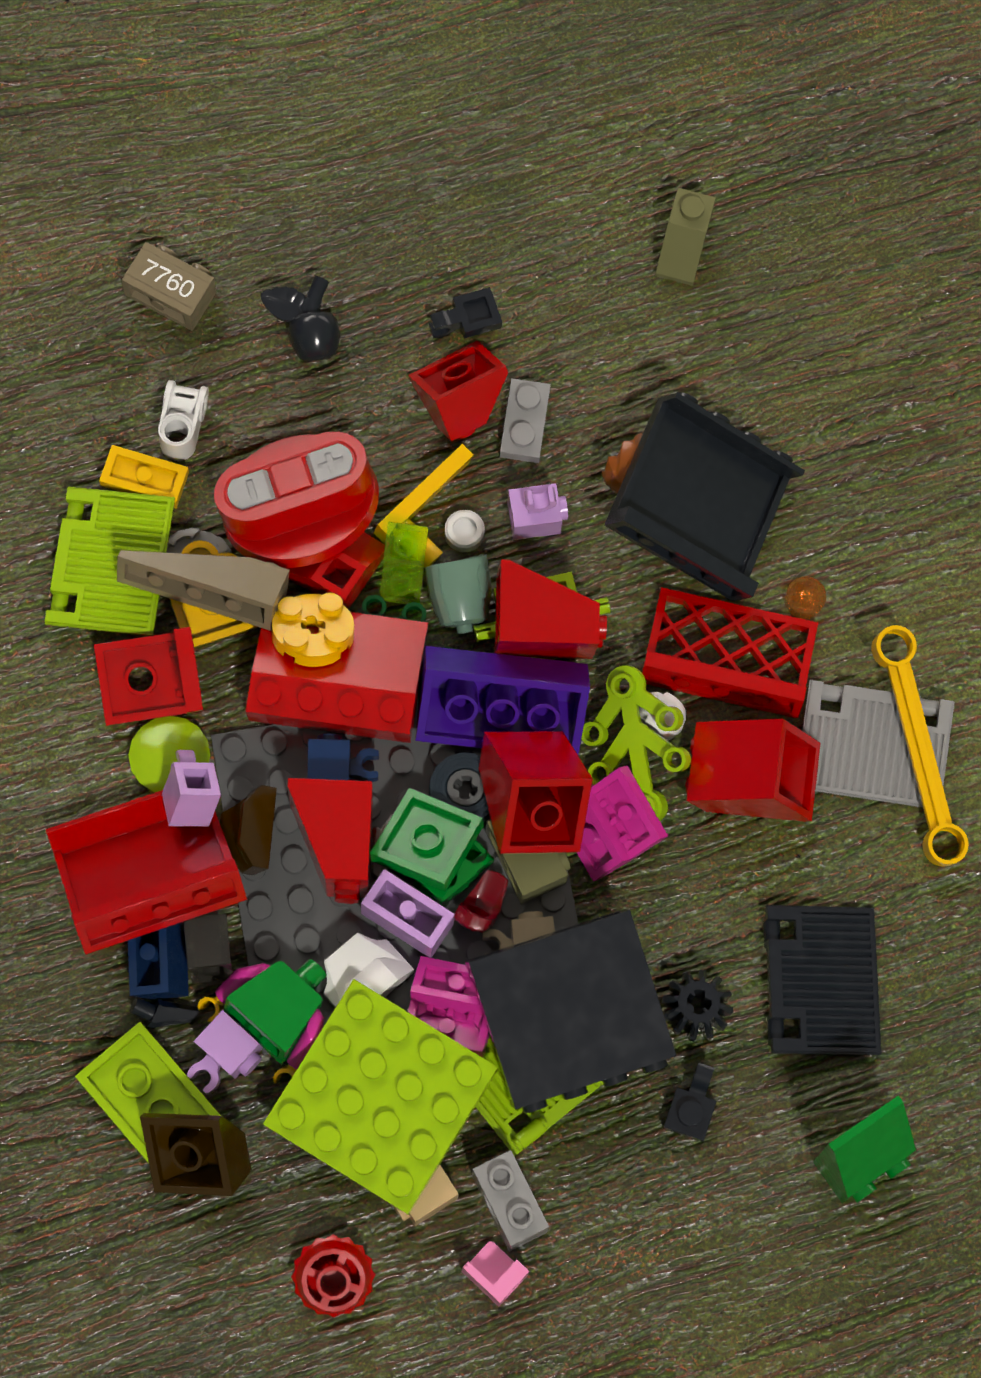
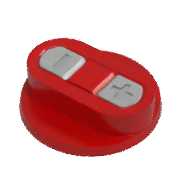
M324 432L316 435H297L275 441L260 448L247 459L233 464L218 479L214 489V500L222 518L226 536L238 552L245 557L272 562L283 568H296L327 560L353 544L364 533L374 517L379 500V485L374 470L370 466L364 446L358 439L343 432Z

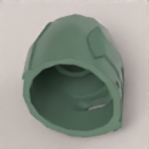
M487 554L435 564L425 568L429 598L440 626L456 627L457 634L473 632L472 625L488 620L492 583Z

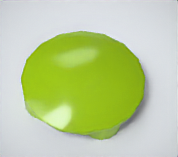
M176 716L155 718L143 725L131 741L128 754L131 771L138 782L146 787L150 793L164 789L172 763L178 762L176 757L177 750H193L196 762L209 763L211 755L207 738L197 725L186 718Z

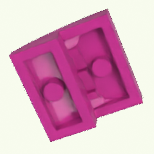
M628 766L619 767L591 787L581 849L577 854L593 882L608 875L668 837Z
M420 956L410 991L411 1001L407 1012L484 1058L490 1032L473 978L469 976L466 965Z

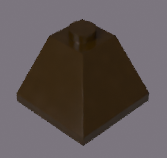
M143 1113L140 1116L154 1192L233 1196L252 1171L245 1133L223 1116Z

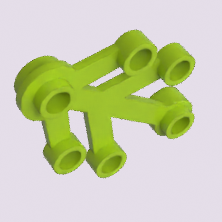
M629 665L619 666L611 671L606 681V690L609 698L595 720L584 724L581 739L588 746L604 744L608 739V728L621 710L624 725L601 762L593 763L589 767L588 772L593 778L592 784H597L600 781L597 777V770L603 767L606 770V776H608L617 769L629 750L633 776L650 802L659 821H661L667 814L668 803L662 793L653 790L646 747L663 759L665 768L671 772L686 770L691 763V756L685 748L675 747L641 722L639 706L655 716L656 725L663 731L678 730L683 724L684 717L680 709L667 706L646 690V680L639 669ZM624 678L629 682V690L625 694L620 690V682ZM668 711L672 712L675 718L672 726H668L664 720L665 714ZM593 726L599 730V738L596 741H593L590 737V730ZM675 752H678L682 757L679 767L674 766L672 763V755Z

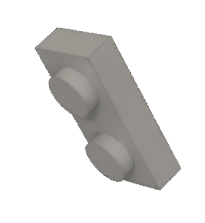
M511 378L500 458L539 463L551 384Z

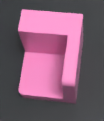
M489 1241L470 1262L468 1261L461 1271L498 1307L529 1274V1270L518 1260L514 1262L492 1241Z

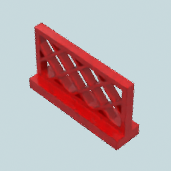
M661 587L642 674L647 685L798 718L805 699L807 678L819 622ZM666 601L683 605L690 615L673 623L664 611ZM711 612L720 613L729 624L712 632L702 617ZM751 620L760 622L768 633L752 641L742 628V625ZM695 621L706 637L689 646L679 630ZM663 622L666 628L660 631L661 623ZM790 629L807 633L806 643L794 650L789 647L781 636ZM735 631L745 646L729 655L718 639ZM669 635L673 636L682 649L672 656L655 652L657 642ZM774 639L785 655L768 663L758 647ZM710 643L722 658L712 665L702 663L695 654L696 651ZM750 652L761 668L753 673L742 672L734 661ZM803 654L802 663L798 659V656ZM790 661L799 673L798 683L782 681L774 670Z

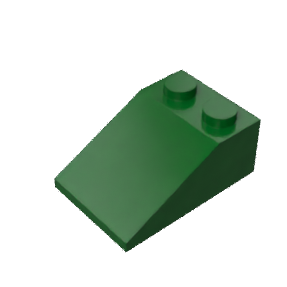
M899 1095L829 1143L813 1161L842 1203L853 1197L856 1203L860 1202L877 1189L873 1183L876 1179L885 1173L892 1179L911 1165L907 1158L916 1151L904 1102Z

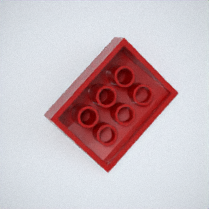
M351 612L354 620L353 644L350 649L347 647L346 650L341 652L339 660L319 667L299 665L295 663V657L288 655L286 652H284V656L281 655L273 644L272 629L269 631L261 628L245 711L248 720L411 743L428 622ZM309 626L304 628L309 629L311 634L319 633V627Z

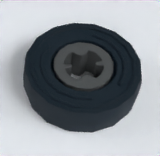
M458 753L447 757L436 766L429 780V796L483 818L484 823L490 818V813L479 772L481 756L475 753ZM462 781H470L471 789L477 791L475 796L469 793L468 799L459 798V790L454 789L457 783L462 786Z

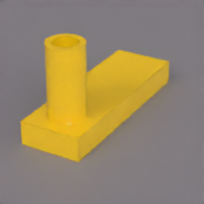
M461 444L377 525L374 534L384 544L394 537L424 568L431 566L443 552L411 519L469 464L473 454Z

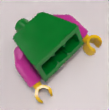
M308 959L296 972L281 960L273 965L260 963L238 968L216 989L215 997L200 999L197 1007L198 1010H203L212 1002L215 1006V1014L207 1020L208 1022H212L223 1010L281 1065L287 1059L288 1065L280 1068L273 1076V1082L276 1084L280 1080L282 1073H288L293 1077L323 1029L324 1016L320 1011L323 999L314 989L326 978V973L312 959Z

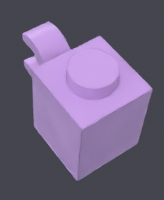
M556 483L508 490L507 505L513 540L561 534L562 520H568L566 497H558Z
M177 750L176 757L178 762L172 763L162 792L168 825L209 827L221 797L214 763L196 762L193 750Z
M222 1010L194 1040L207 1055L200 1062L190 1067L187 1076L193 1080L200 1072H209L211 1076L210 1082L203 1089L209 1095L219 1087L221 1080L219 1071L221 1067L234 1079L240 1073L246 1077L262 1060L259 1053L263 1047Z

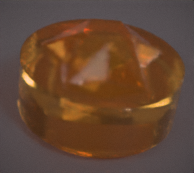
M807 576L799 577L792 581L785 594V604L788 611L801 619H810L817 616L822 611L826 602L824 586L817 579Z

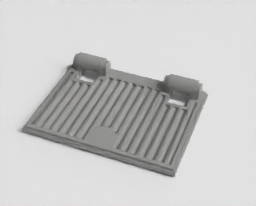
M809 680L802 731L821 743L815 792L923 808L893 692L849 685L841 687L824 684L822 681ZM919 696L924 715L937 717L936 727L927 726L942 785H944L955 702L943 699L939 701L922 699ZM821 700L841 703L840 713L820 710Z

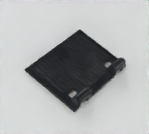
M766 905L765 917L763 918V932L768 966V1046H770L772 1054L882 1055L874 908ZM781 921H794V940H780ZM785 1019H798L799 1039L784 1037Z

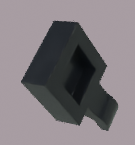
M490 287L453 297V309L431 314L432 322L429 323L433 339L447 336L459 328L465 339L501 329L502 319Z
M698 1063L689 1091L676 1088L663 1129L704 1142L717 1102L705 1097L714 1067Z

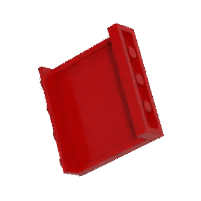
M163 790L45 829L85 955L247 900L236 862L232 858L216 812H214L209 827L169 826L162 796Z

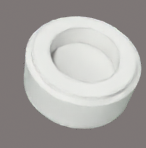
M470 510L454 512L445 523L444 535L446 542L451 548L459 552L475 550L484 539L485 527L483 520L478 514Z

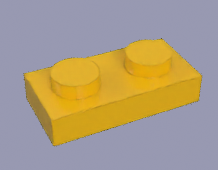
M112 445L99 482L100 486L119 492L175 497L174 508L177 509L189 475V468Z

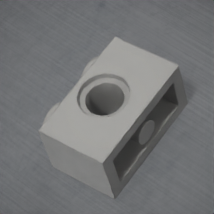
M511 1150L473 1168L471 1176L509 1252L548 1232L549 1225Z

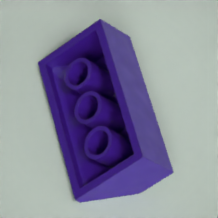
M425 646L415 741L482 748L484 732L563 731L579 755L590 692L588 664Z

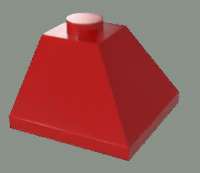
M477 340L408 376L437 428L450 441L469 437L477 428L487 423L508 375V370L505 364Z

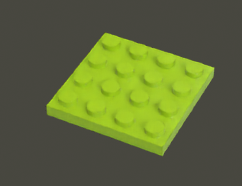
M353 979L263 1125L409 1215L497 1073L498 1067Z

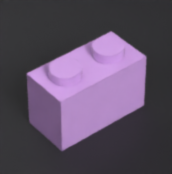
M385 869L361 902L362 915L429 958H432L454 925V913Z

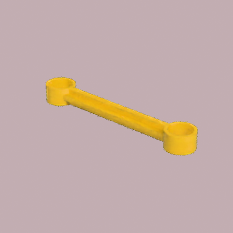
M893 625L885 628L875 636L871 651L874 660L888 671L929 831L923 840V852L932 864L941 867L950 866L965 857L969 846L968 838L959 826L952 823L910 663V660L916 653V639L907 628ZM886 634L899 635L907 645V655L904 659L899 660V662L889 660L881 651V642ZM939 831L952 833L958 841V853L951 860H944L938 857L933 850V838Z

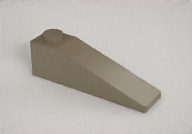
M120 550L117 558V582L269 631L272 629V619L278 610L279 601L287 596L290 570L280 567L275 563L264 562L251 557Z

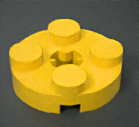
M325 593L323 595L303 594L295 597H285L279 601L278 610L272 619V641L276 650L284 656V652H286L288 655L295 657V663L299 665L319 667L339 660L341 652L346 650L347 647L350 649L353 644V616L343 605V600L339 595L334 593ZM316 626L319 627V633L311 634L309 629L304 628Z

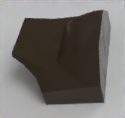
M261 785L238 804L221 813L220 825L232 858L235 860L241 874L253 876L269 869L277 792L275 787Z

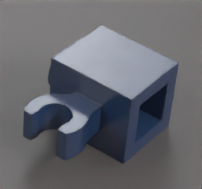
M320 734L317 736V739H308L307 779H358L376 782L378 781V771H366L362 765L367 760H379V751L373 748L363 749L355 758L350 759V740H342V736L338 734Z

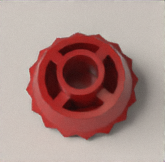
M332 1234L326 1239L316 1238L312 1245L303 1247L301 1256L294 1260L295 1271L291 1276L295 1283L294 1293L302 1299L305 1307L312 1308L318 1315L327 1314L336 1317L340 1314H351L356 1307L364 1305L366 1296L373 1291L372 1281L376 1274L371 1268L372 1258L365 1254L363 1245L354 1244L350 1237L339 1238Z

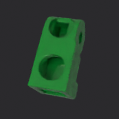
M476 839L446 892L418 880H414L412 887L441 906L447 907L452 899L469 886V883L490 867L494 862V858Z

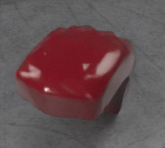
M487 870L466 899L457 907L454 913L455 921H458L461 926L471 931H478L479 933L491 929L501 911L508 887V879L500 872Z

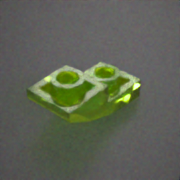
M388 521L380 596L386 602L402 604L420 603L429 526Z

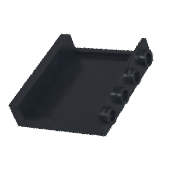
M677 392L658 398L604 526L731 601L752 598L759 583L751 579L750 575L787 484L791 478L803 476L805 470L792 463L793 459L789 455L780 451H773L761 444V439L755 434L740 431L730 425V420L724 415L717 412H709L699 406L697 399L687 393Z
M622 909L465 961L469 976L473 978L511 1098L509 1100L510 1106L514 1109L522 1108L523 1113L534 1112L548 1106L546 1099L561 1094L564 1100L576 1098L588 1093L586 1087L600 1081L603 1082L604 1087L615 1085L628 1079L627 1072L642 1068L644 1073L654 1072L667 1067L666 1059L676 1056L630 910Z

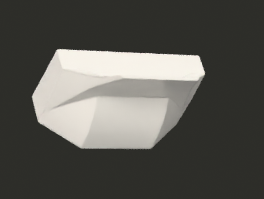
M358 932L324 961L327 985L323 996L336 1008L349 985L355 979L385 998L412 975L414 969L387 939L375 940Z

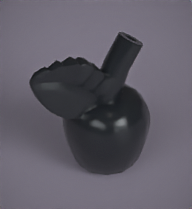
M319 276L314 277L307 297L303 293L298 292L297 289L287 286L281 288L273 287L272 290L266 289L261 293V300L266 309L275 318L290 323L288 331L292 347L297 356L306 362L328 360L336 355L339 346L340 328L336 317L329 312L320 311L322 298L329 281Z

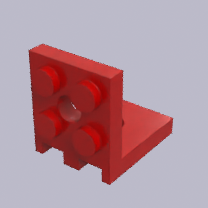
M191 627L174 629V633L94 644L106 726L204 711ZM144 667L152 673V685L145 691H136L129 684V675L135 668Z

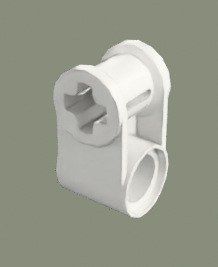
M168 380L158 426L160 447L168 459L183 461L193 455L196 449L201 422L204 420L207 409L208 387L202 386L200 389L178 386L175 381ZM174 433H183L187 436L179 442H173L168 439Z

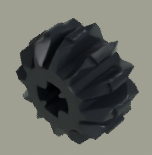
M700 970L697 981L694 982L689 971H685L681 976L683 985L672 980L668 988L674 995H664L662 998L663 1005L673 1008L664 1014L665 1021L679 1020L673 1029V1033L679 1035L684 1027L689 1028V1041L694 1042L696 1040L698 1030L700 1029L704 1038L710 1040L714 1036L712 1026L721 1031H724L727 1026L726 1021L721 1016H731L733 1007L722 1002L727 1001L732 993L730 990L717 992L716 989L722 982L719 976L715 977L711 984L705 982L707 977L706 970ZM694 997L701 998V1005L708 1007V1010L703 1008L701 1014L693 1013L694 1007L691 1003Z

